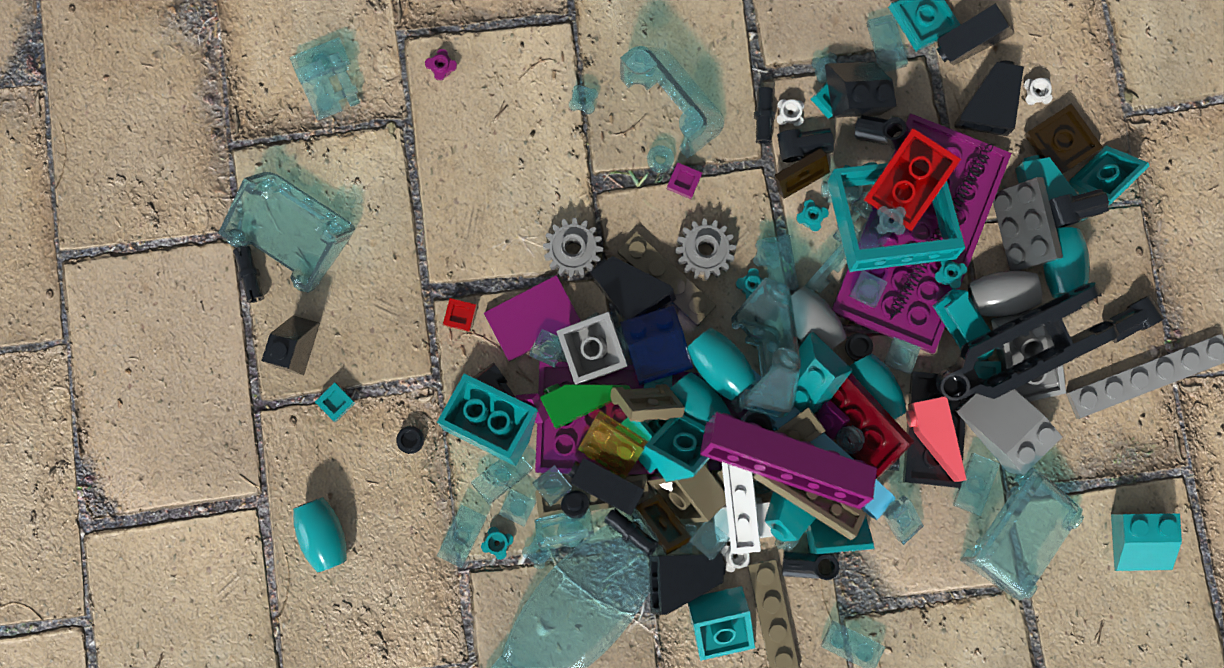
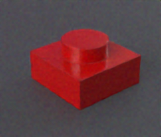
M449 298L443 326L471 332L477 305Z

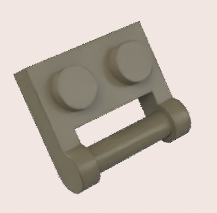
M666 384L656 385L655 388L625 390L623 387H615L611 390L612 403L618 404L630 421L643 422L652 419L669 420L670 418L683 417L684 405Z

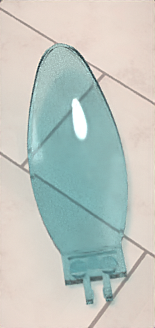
M635 509L631 516L624 514L630 521L638 522L641 525V529L654 539L636 514ZM608 524L597 530L562 558L537 586L516 619L505 644L503 654L491 668H588L620 637L650 592L649 557L631 542L626 543L622 540V535ZM658 545L655 552L650 556L666 554Z

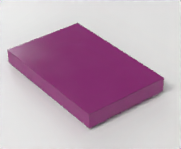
M557 275L484 312L509 362L557 338L558 330L581 322Z

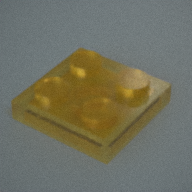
M600 411L577 450L601 464L610 472L626 479L648 441Z

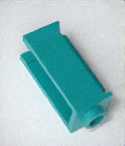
M952 289L933 305V308L960 350L963 344L990 331L971 299L968 298V291ZM993 350L978 357V361L989 358L993 354Z

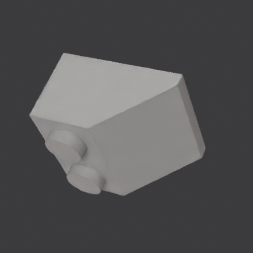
M610 312L557 331L575 384L585 383L629 366Z

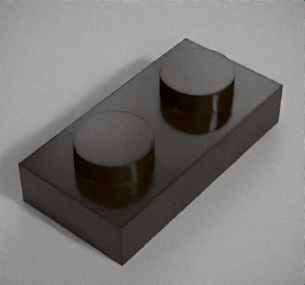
M819 149L775 174L777 189L783 199L829 174L830 169L827 155L822 149Z
M660 494L635 507L636 514L654 539L659 542V546L666 555L690 542V534Z

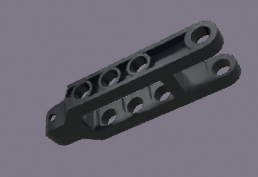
M1091 282L1081 285L963 344L956 364L942 370L936 378V386L940 394L950 400H960L974 393L996 399L1117 338L1120 333L1113 320L1100 322L1070 337L1062 318L1082 309L1081 305L1098 296H1102L1097 284ZM1045 325L1054 346L986 380L978 377L974 369L978 357L994 349L1000 350L1004 348V344L1020 336L1026 337L1030 335V331Z

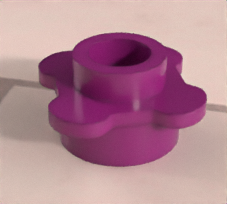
M439 49L434 57L425 60V67L431 69L436 80L441 81L457 69V63L448 57V52L445 49Z

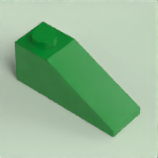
M559 383L543 390L545 395L540 398L555 429H558L611 403L612 388L623 387L625 390L631 388L629 385H564L560 387Z

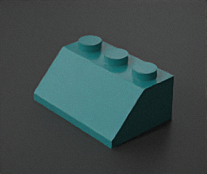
M464 373L437 423L444 431L517 466L530 442L538 410Z

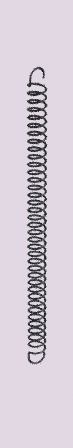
M989 144L985 150H980L979 155L990 159L987 155L982 154L981 151L990 153L993 149V144ZM992 145L991 150L987 151L986 149ZM977 155L978 159H975V162L976 160H980L981 162L987 164V161L980 159L979 155ZM977 162L972 164V168H974L978 172H982V170L974 167V164H977L978 166L985 168L984 165ZM970 168V172L967 173L968 176L965 177L964 181H967L971 185H975L973 182L968 181L966 178L970 177L972 180L977 181V179L970 176L969 173H972L978 177L980 175L976 172H972V168ZM964 181L963 185H960V188L961 186H965L966 188L972 190L970 186L964 184ZM962 188L958 189L957 193L958 195H961L963 198H967V196L960 194L959 190H962L963 192L970 194L969 191L964 190ZM955 194L956 198H953V203H955L959 207H962V205L956 203L954 199H958L962 203H965V201L960 198H957V194ZM938 224V228L935 229V232H936V233H933V237L930 238V241H932V240H931L932 238H934V239H936V240H940V239L936 238V237L934 236V234H938L939 236L942 237V235L939 234V233L936 231V230H940L939 224ZM915 264V267L916 265H920L923 268L927 269V267L922 264ZM917 267L912 269L913 272H914V269H916V270H919V271L922 272V273H925L923 270L918 269ZM914 272V273H910V276H911V277H908V278H907L908 281L905 282V285H906V286H903V287H902L903 290L900 291V294H901V295H898V296H902V297H904V298H906V299L909 300V298L906 297V296H904L901 292H906L907 294L912 295L911 293L907 292V291L904 289V287H907V288L911 289L912 291H915L913 288L909 287V286L906 284V283H911L912 285L917 286L916 284L912 283V282L909 280V278H912V279H914L915 281L920 282L918 279L912 277L911 274H916L917 276L922 277L921 275H919V274H917V273H915V272ZM897 296V298H898V299H896L897 301H901V302H903L904 304H907L905 301H902V300ZM895 300V303H896V304H892V307H893L896 311L894 312V314L891 315L890 320L894 317V315H895V313H896L897 311H898L899 313H902L900 310H897L893 305H897V306H899V307H901V308L904 309V307L901 306V305H899V304L896 302V300Z

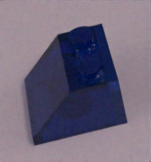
M674 306L620 322L623 340L639 385L693 369L684 333Z

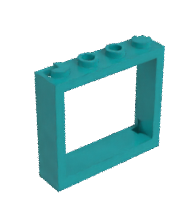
M869 162L863 166L855 167L844 165L843 168L833 170L827 183L849 272L954 260L965 249L946 181L932 201L943 240L859 250L844 187L875 184L889 163L877 164L876 162Z

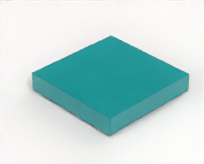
M897 0L888 7L916 52L937 42V39L960 26L959 21L945 0Z

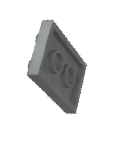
M1036 177L998 191L993 205L1010 271H1022L1063 258L1043 177Z

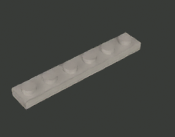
M1222 334L1216 335L1066 393L1076 419L1083 418L1223 364L1224 338Z

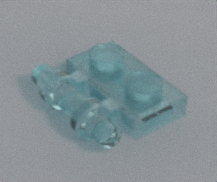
M339 52L329 55L332 66L325 69L321 59L295 69L317 121L343 111L339 102L341 99L347 98L350 107L360 103L356 94L358 89L355 84L352 85L346 71L349 68L346 61H342ZM337 75L342 89L336 92L329 77Z
M863 192L859 199H855L850 206L853 225L860 216L867 219L861 230L854 226L859 250L883 247L899 224L880 210L875 208L873 211L868 207L869 203L864 201L868 194L867 192ZM838 228L833 237L837 241L842 242Z

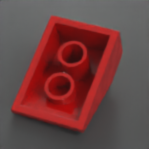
M912 128L864 201L912 231L961 159Z

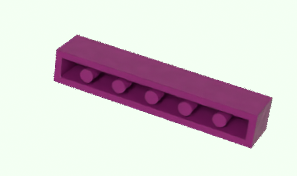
M716 412L705 426L700 452L702 456L857 509H861L874 498L877 468L867 465L864 461L852 460L841 456L836 451H827L815 447L810 442L789 438L784 433L763 429L758 424L743 422L726 413L720 414Z

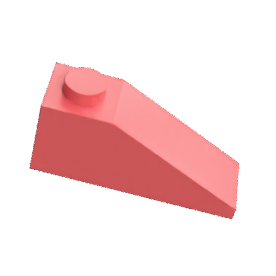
M940 397L908 405L909 410L906 411V419L909 427H913L914 433L954 482L967 480L948 398Z

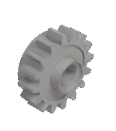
M573 218L572 224H568L563 219L561 228L555 224L552 226L554 234L546 233V239L550 243L543 244V249L550 252L545 254L544 257L546 261L552 260L550 269L558 268L559 276L562 277L564 273H569L570 279H573L574 274L579 273L581 278H583L584 271L588 270L591 272L594 270L592 264H598L601 261L596 255L603 253V247L597 246V244L602 242L601 236L594 237L597 232L595 227L587 229L588 221L585 220L581 225H578L577 218ZM571 243H576L581 249L577 254H569L566 252V247Z
M703 219L701 226H698L693 221L691 231L688 228H683L682 233L685 238L678 237L677 243L682 245L675 250L676 254H682V257L678 259V264L685 263L684 272L693 271L694 278L696 279L699 274L704 275L705 280L709 279L710 274H714L718 278L720 276V269L724 271L729 269L726 261H734L735 257L729 254V252L736 250V245L729 244L734 236L733 234L725 235L726 226L718 229L716 220H714L712 225H708L707 220ZM702 244H707L712 248L713 253L702 255L698 247Z

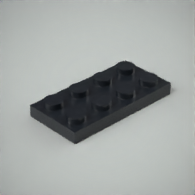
M911 372L909 405L944 397L936 386L938 374ZM967 397L960 400L948 399L962 462L966 423L956 410L967 400ZM907 423L906 433L914 440V443L905 451L903 483L961 488V481L954 482L914 433L913 427H909Z

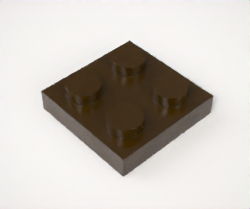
M1072 103L1025 134V137L1041 159L1050 157L1062 174L1103 148Z

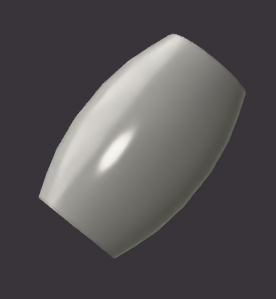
M1026 271L996 272L980 277L968 284L969 298L980 315L983 316L1014 315L1025 312L1042 303V290L1037 273Z
M805 286L780 305L788 325L802 343L811 332H814L831 349L847 338L842 323L834 310L818 294Z

